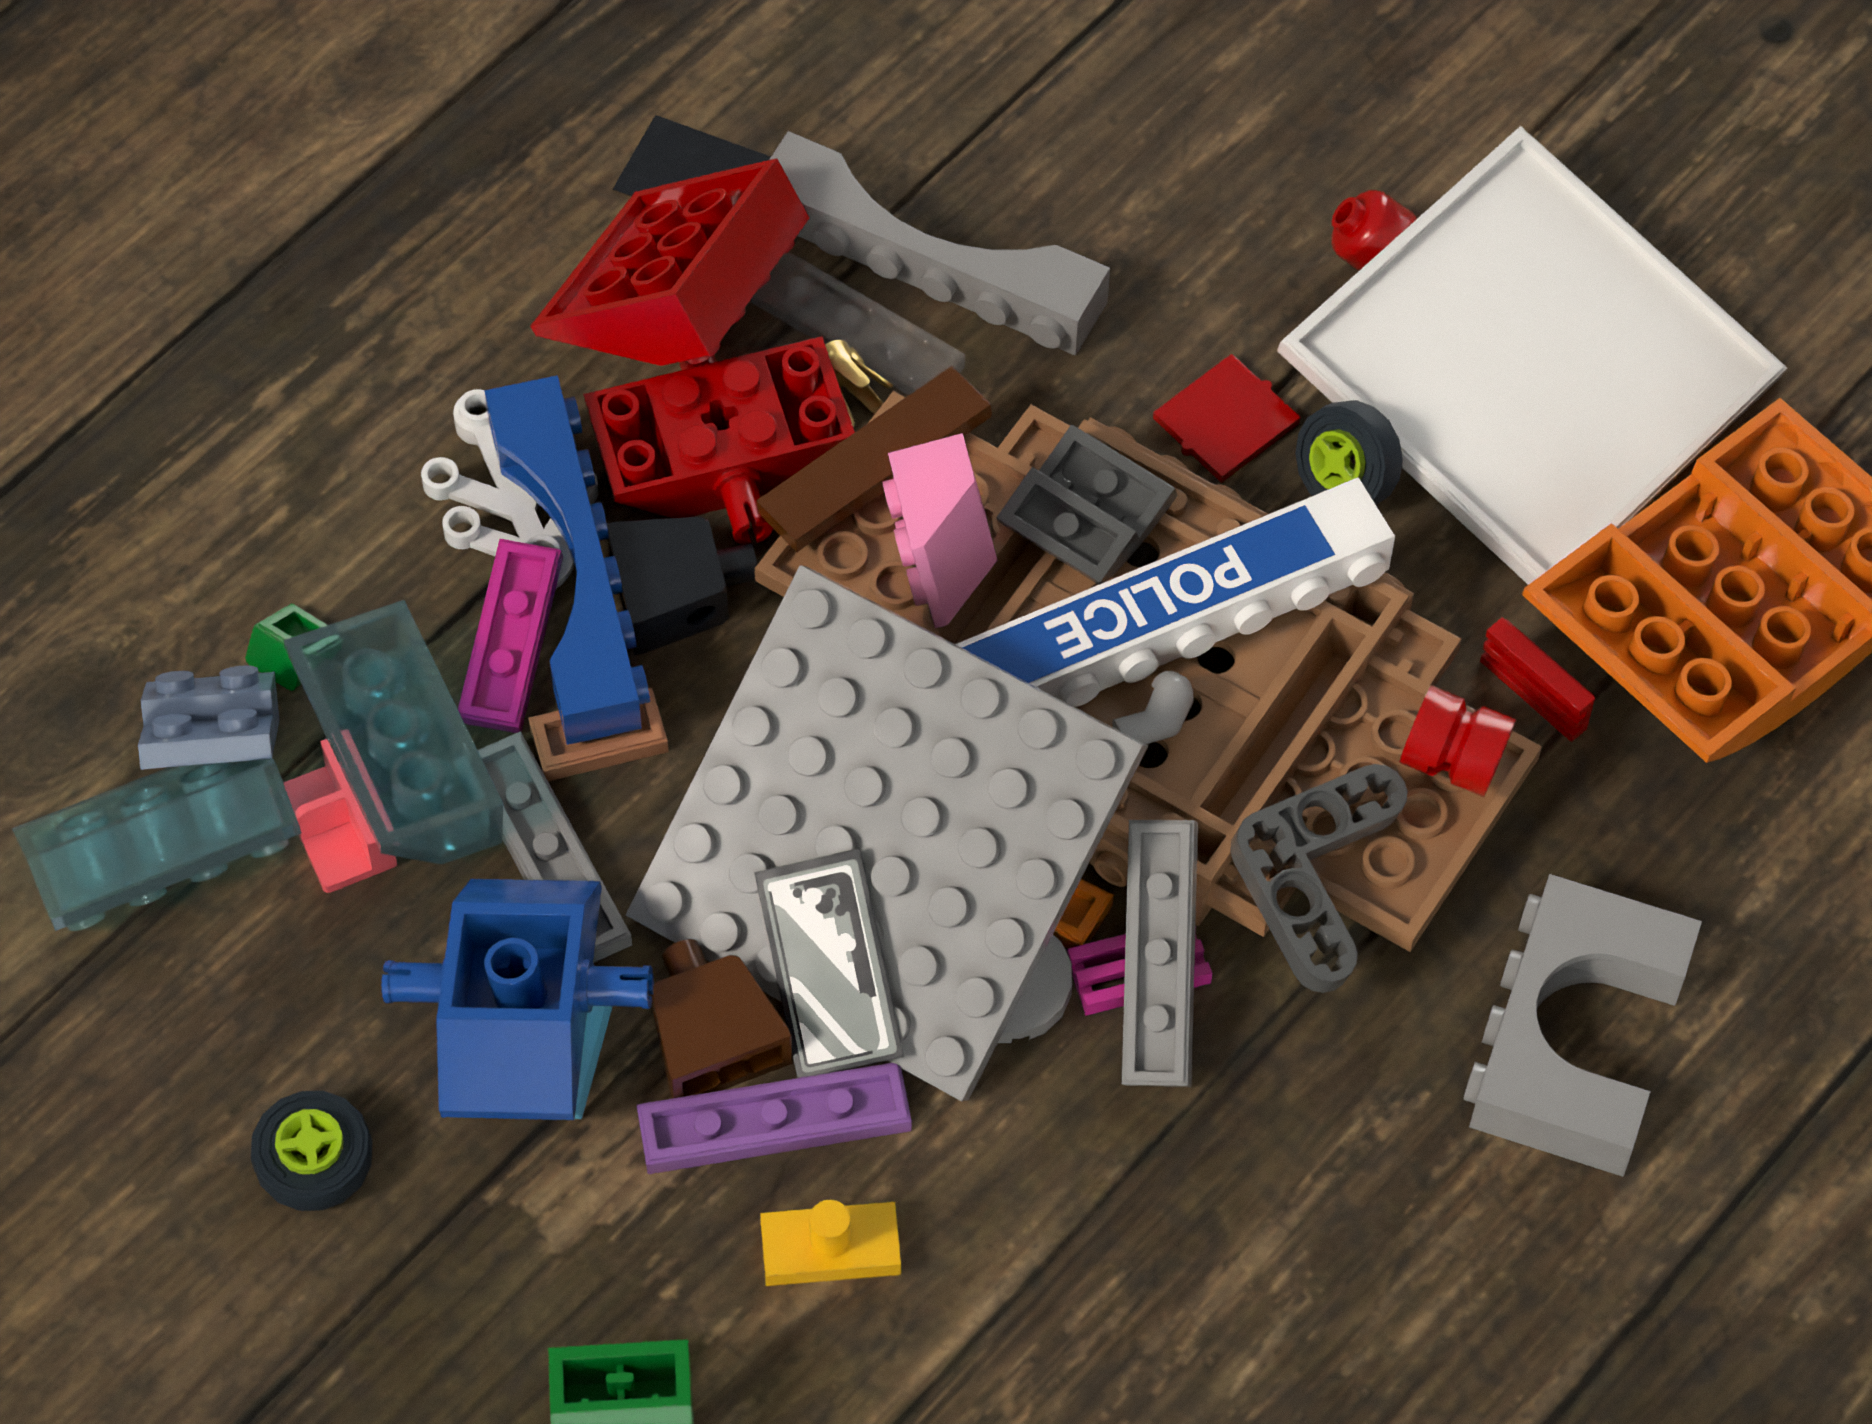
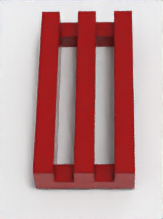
M1501 617L1488 628L1486 632L1488 640L1484 642L1483 650L1485 652L1481 655L1480 662L1570 742H1573L1587 730L1595 696L1509 620Z

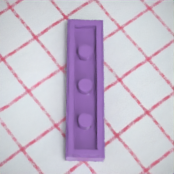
M895 1063L637 1104L648 1174L912 1131V1121L902 1070Z

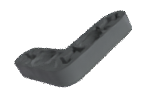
M1372 764L1364 766L1252 813L1242 821L1231 840L1230 853L1237 870L1295 977L1303 986L1312 991L1326 993L1335 991L1342 986L1357 964V950L1352 937L1310 860L1383 830L1395 821L1407 802L1408 791L1405 781L1398 772L1385 765ZM1368 787L1374 794L1384 791L1388 796L1382 808L1376 801H1371L1359 806L1354 814H1351L1349 806L1357 803ZM1314 806L1327 810L1334 818L1336 824L1335 832L1322 836L1309 831L1304 825L1303 811ZM1255 833L1262 841L1272 839L1276 843L1270 858L1264 849L1253 851L1250 848L1249 844L1254 838ZM1286 865L1290 867V869L1281 871ZM1274 866L1278 874L1272 880L1267 881L1265 878ZM1285 887L1301 890L1309 899L1310 912L1299 917L1290 916L1283 912L1276 899L1277 891ZM1317 922L1321 924L1314 937H1312L1310 931L1301 939L1296 936L1306 932ZM1317 946L1323 954L1334 952L1338 957L1337 962L1332 967V972L1326 964L1315 966L1311 961Z

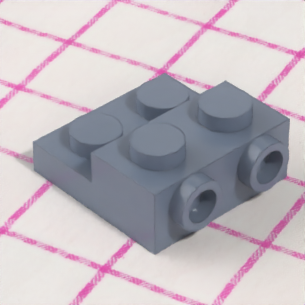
M234 666L223 669L219 673L220 676L194 678V674L189 671H171L156 676L155 682H146L141 698L144 726L138 742L141 769L272 759L280 721L275 673H259L258 668L255 666Z

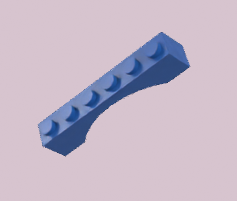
M558 375L484 390L489 425L501 474L525 490L549 514L567 543L577 571L574 605L565 633L549 660L553 690L566 744L570 745L642 729L640 705L650 703L649 689L643 666L631 667L627 649L636 647V639L629 610L621 612L616 610L613 595L623 593L622 583L615 556L603 558L599 541L609 539L608 527L602 503L590 504L586 488L596 486L588 449L577 451L573 435L582 433L575 396L563 398Z

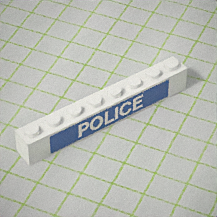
M1359 477L955 645L1069 705L1078 707L1091 701L1101 690L1123 681L1134 683L1143 680L1151 675L1158 666L1182 656L1186 659L1200 656L1208 651L1215 642L1239 632L1244 635L1257 632L1264 628L1272 618L1297 608L1304 611L1314 608L1322 603L1329 594L1348 586L1362 587L1371 584L1379 579L1385 571L1389 570L1395 535Z

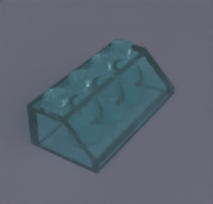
M404 600L284 640V648L381 854L445 864L502 843L504 804Z
M273 758L168 767L12 828L45 911L55 931L67 927L70 931H77L93 926L104 919V911L127 902L131 906L151 903L166 894L167 886L190 878L193 882H200L214 878L227 870L228 862L248 854L255 858L272 855L281 851L289 844L288 838L302 833Z

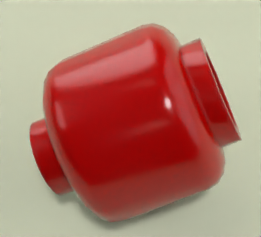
M1373 189L1365 191L1355 198L1349 197L1345 199L1335 210L1331 221L1334 228L1332 232V248L1339 258L1360 271L1408 228L1417 217L1412 211L1385 192Z

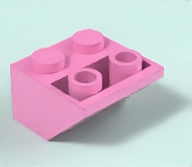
M963 433L888 453L894 479L882 482L892 519L902 516L904 518L903 520L895 521L896 529L894 534L903 567L916 564V567L906 569L915 605L917 607L928 604L935 628L946 626L950 623L997 562L986 513Z

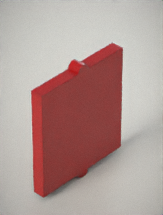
M1230 354L1153 412V419L1181 445V453L1185 456L1192 455L1221 483L1299 425L1301 418L1272 391V383L1270 381H1261L1233 354Z

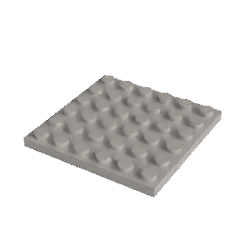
M800 565L626 916L675 943L686 939L697 940L705 959L709 962L728 955H737L743 961L762 991L781 1001L754 872L860 848L904 1057L888 1061L897 1064L907 1072L960 1101H967L980 1079L1148 746L815 570Z

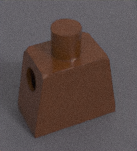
M695 939L676 942L662 953V959L670 977L653 984V995L651 997L653 1017L671 1099L722 1091L792 1064V1042L788 1027L740 957L728 955L707 963L700 945Z

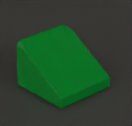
M291 603L253 626L245 659L249 666L257 667L261 673L274 672L275 682L293 691L303 684L339 642L341 634Z

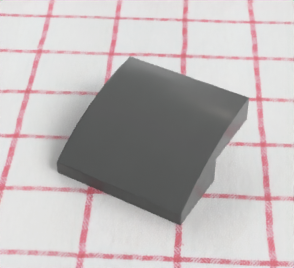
M1071 424L1039 470L1034 467L1029 470L996 518L998 522L1100 585L1107 582L1138 549L1178 495L1175 487Z

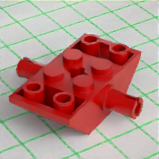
M822 336L718 362L715 355L697 364H689L687 361L679 362L681 371L583 394L584 403L615 502L670 518L692 517L726 508L733 529L734 540L743 545L751 543L747 530L750 528V523L757 543L766 539L773 530L770 524L758 513L756 500L855 433Z

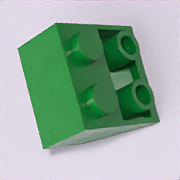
M688 1339L548 1348L551 1424H694L692 1373Z

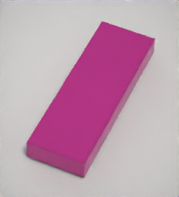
M499 539L456 715L459 723L512 733L522 732L563 561V554L560 549Z

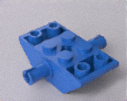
M470 879L452 902L446 953L443 963L385 961L383 970L384 973H389L382 974V996L385 1003H438L436 1023L439 1112L441 1117L575 1120L587 1013L592 1011L593 1006L651 1008L652 997L648 996L653 995L654 981L651 965H644L643 967L594 966L593 964L602 891L600 881Z

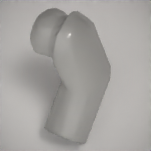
M1164 671L1157 675L1152 683L1154 690L1145 711L1113 719V728L1144 744L1177 735L1193 704L1191 682L1178 672Z

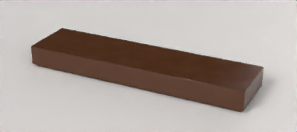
M950 366L756 500L758 513L796 552H799L884 492L882 482L894 479L888 453L961 433L965 436L992 417L991 403L953 366Z

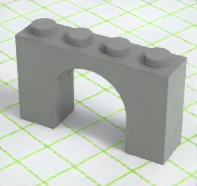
M1549 874L1542 897L1529 894L1518 931L1529 934L1525 951L1523 953L1511 949L1500 987L1512 990L1507 1007L1505 1009L1493 1005L1482 1039V1043L1494 1046L1488 1065L1475 1062L1463 1100L1475 1103L1469 1127L1623 1177L1634 1148L1650 1091L1579 1069L1563 1060L1553 1051L1541 1033L1537 1019V1008L1554 992L1578 983L1606 984L1675 1006L1702 921Z

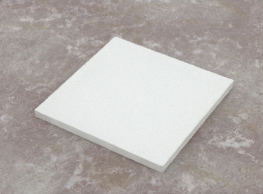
M1522 126L1515 130L1287 335L1277 349V352L1332 403L1357 400L1374 406L1390 421L1399 437L1403 457L1402 468L1528 585L1612 523L1617 528H1620L1640 513L1776 383L1787 369L1781 361Z

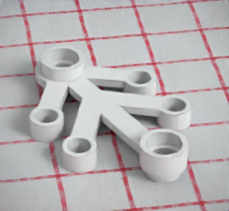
M475 389L468 391L454 406L453 415L456 432L464 442L479 446L497 488L459 475L458 467L452 460L438 457L429 460L422 468L421 477L424 491L432 499H451L512 521L518 537L481 526L479 515L474 509L467 506H457L450 509L443 517L442 524L445 540L456 549L473 548L492 556L496 555L499 539L560 549L563 554V561L556 586L558 588L566 581L574 568V562L567 543L551 518L543 529L536 513L539 504L525 490L501 474L487 411L481 415L470 414L474 410H487L484 390ZM573 435L574 442H575V446H576V436ZM595 473L596 486L586 489L590 504H593L598 496ZM440 474L451 477L445 483L439 484L431 481L433 477ZM459 523L472 525L471 529L466 532L460 533L452 530Z

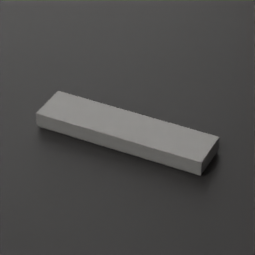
M521 731L463 756L464 768L524 880L600 881L602 891L593 963L632 946V937Z
M1129 820L1122 1085L1191 1087L1198 822L1195 820Z

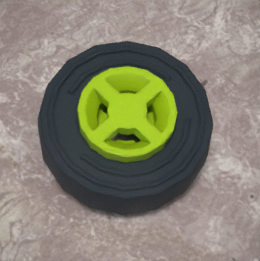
M1357 400L1334 402L1325 405L1307 418L1298 433L1295 452L1298 471L1308 492L1312 496L1359 477L1375 505L1391 495L1400 480L1403 457L1399 437L1390 421L1374 406ZM1353 453L1355 457V464H1353L1350 460V458L1353 456Z
M300 1091L279 1099L262 1114L252 1134L250 1159L260 1186L278 1203L298 1211H322L345 1202L362 1186L371 1168L373 1142L363 1115L345 1098L326 1091ZM323 1151L322 1155L317 1159V1153Z

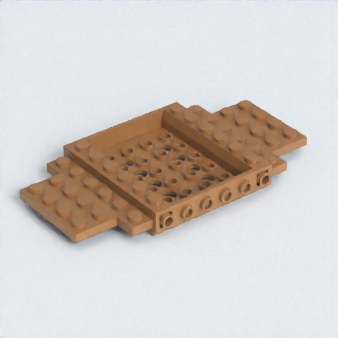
M893 391L869 422L905 397ZM1030 405L998 448L971 433L964 436L986 513L997 562L946 626L935 628L928 604L917 607L915 605L906 569L916 567V564L903 567L894 534L896 529L895 521L903 520L904 518L902 516L892 519L885 492L799 552H796L779 536L755 567V581L784 597L799 566H806L953 644L965 641L1098 585L1097 583L998 522L996 518L1032 467L1037 470L1042 467L1070 425ZM1091 417L1088 421L1084 419L1078 427L1175 487L1178 495L1143 541L1151 544L1159 554L1157 560L1268 515V513L1242 500L1239 494L1230 487L1222 484L1214 485L1190 472L1178 459L1168 455L1161 456L1142 446L1121 428L1107 427ZM1125 562L1109 580L1140 567H1135ZM1384 573L1379 579L1366 586L1356 587L1351 585L1329 594L1322 603L1309 610L1301 611L1296 608L1272 618L1264 628L1257 632L1246 635L1239 632L1215 642L1212 647L1223 648L1234 658L1235 663L1227 672L1214 674L1201 667L1197 657L1186 659L1182 656L1158 666L1151 675L1143 680L1134 683L1120 682L1101 690L1091 701L1075 707L1113 727V719L1145 711L1154 690L1152 683L1154 678L1160 673L1175 671L1185 676L1191 682L1193 697L1200 703L1201 712L1195 718L1184 721L1177 735L1156 741L1165 748L1168 755L1162 765L1156 768H1144L1138 765L1089 864L1094 866L1097 873L1109 883L1124 887L1127 885L1129 820H1195L1198 822L1197 926H1200L1211 908L1262 937L1269 930L1230 853L1231 840L1245 818L1252 813L1367 765L1380 764L1397 771L1405 781L1408 793L1407 802L1395 821L1383 830L1312 859L1310 862L1338 912L1411 952L1538 761L1542 746L1512 731L1484 798L1451 785L1449 773L1445 770L1432 777L1399 763L1405 743L1426 693L1431 685L1436 686L1459 652L1461 638L1412 612L1411 606L1414 593L1406 589L1398 579L1387 573ZM1466 705L1467 711L1472 713L1476 711L1473 708ZM1368 787L1361 799L1349 806L1351 814L1353 815L1359 806L1371 801H1376L1382 808L1388 796L1384 791L1374 794ZM1314 806L1303 811L1304 825L1309 831L1322 836L1335 832L1336 824L1334 818L1327 810ZM1255 833L1249 846L1253 851L1264 849L1270 858L1276 843L1272 839L1262 841ZM1286 865L1281 871L1290 869V867ZM1274 866L1265 878L1267 881L1272 880L1278 874ZM1285 887L1277 891L1276 899L1281 909L1284 908L1297 888Z

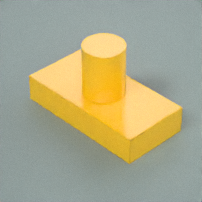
M824 1200L816 1204L813 1209L760 1213L766 1286L901 1275L895 1202L845 1206L836 1200Z

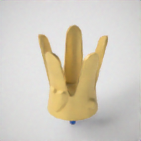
M834 340L825 344L840 390L844 386L871 412L876 413L883 402L869 386L870 380L866 375L886 388H892L893 384L865 366L863 359L854 347H849L846 341ZM844 398V401H845V404H846V407H847V410H848V413H849V416H850L852 425H853V427H854V424H855L854 418H853V416H852V414H851V411H850V409H849V407H848V405H847V402H846V400H845V398Z

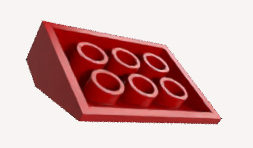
M778 158L636 191L530 327L537 337L659 366L687 361L689 364L703 362L720 349L719 342L732 324L744 316L746 305L756 291L770 280V272L780 258L794 247V239L810 217Z

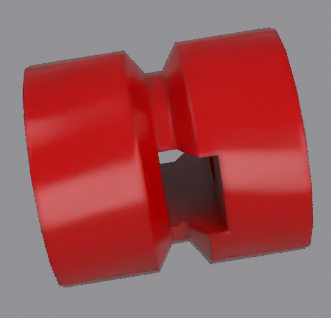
M1431 685L1413 723L1399 763L1432 777L1445 770L1449 773L1451 785L1484 798L1503 756L1516 719L1484 706L1473 713L1466 710L1465 698Z

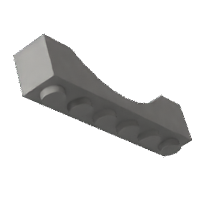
M788 131L769 159L778 158L810 217L797 236L815 243L828 254L834 256L843 255L864 264L884 278H896L922 289L928 296L937 301H950L971 310L988 323L994 325L1003 324L1029 335L1034 341L1044 347L1059 348L1076 356L1108 303L1109 267L1058 245L1026 250H990L958 245L927 235L895 218L874 201L854 178L842 154Z

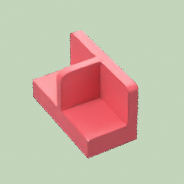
M345 732L320 741L325 767L283 782L279 786L283 802L320 885L326 893L334 892L398 866L392 835Z

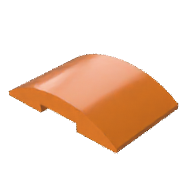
M1779 398L1696 460L1691 475L1620 528H1617L1612 523L1527 585L1522 595L1706 763L1724 758L1754 743L1788 721L1819 698L1872 653V477L1785 401Z

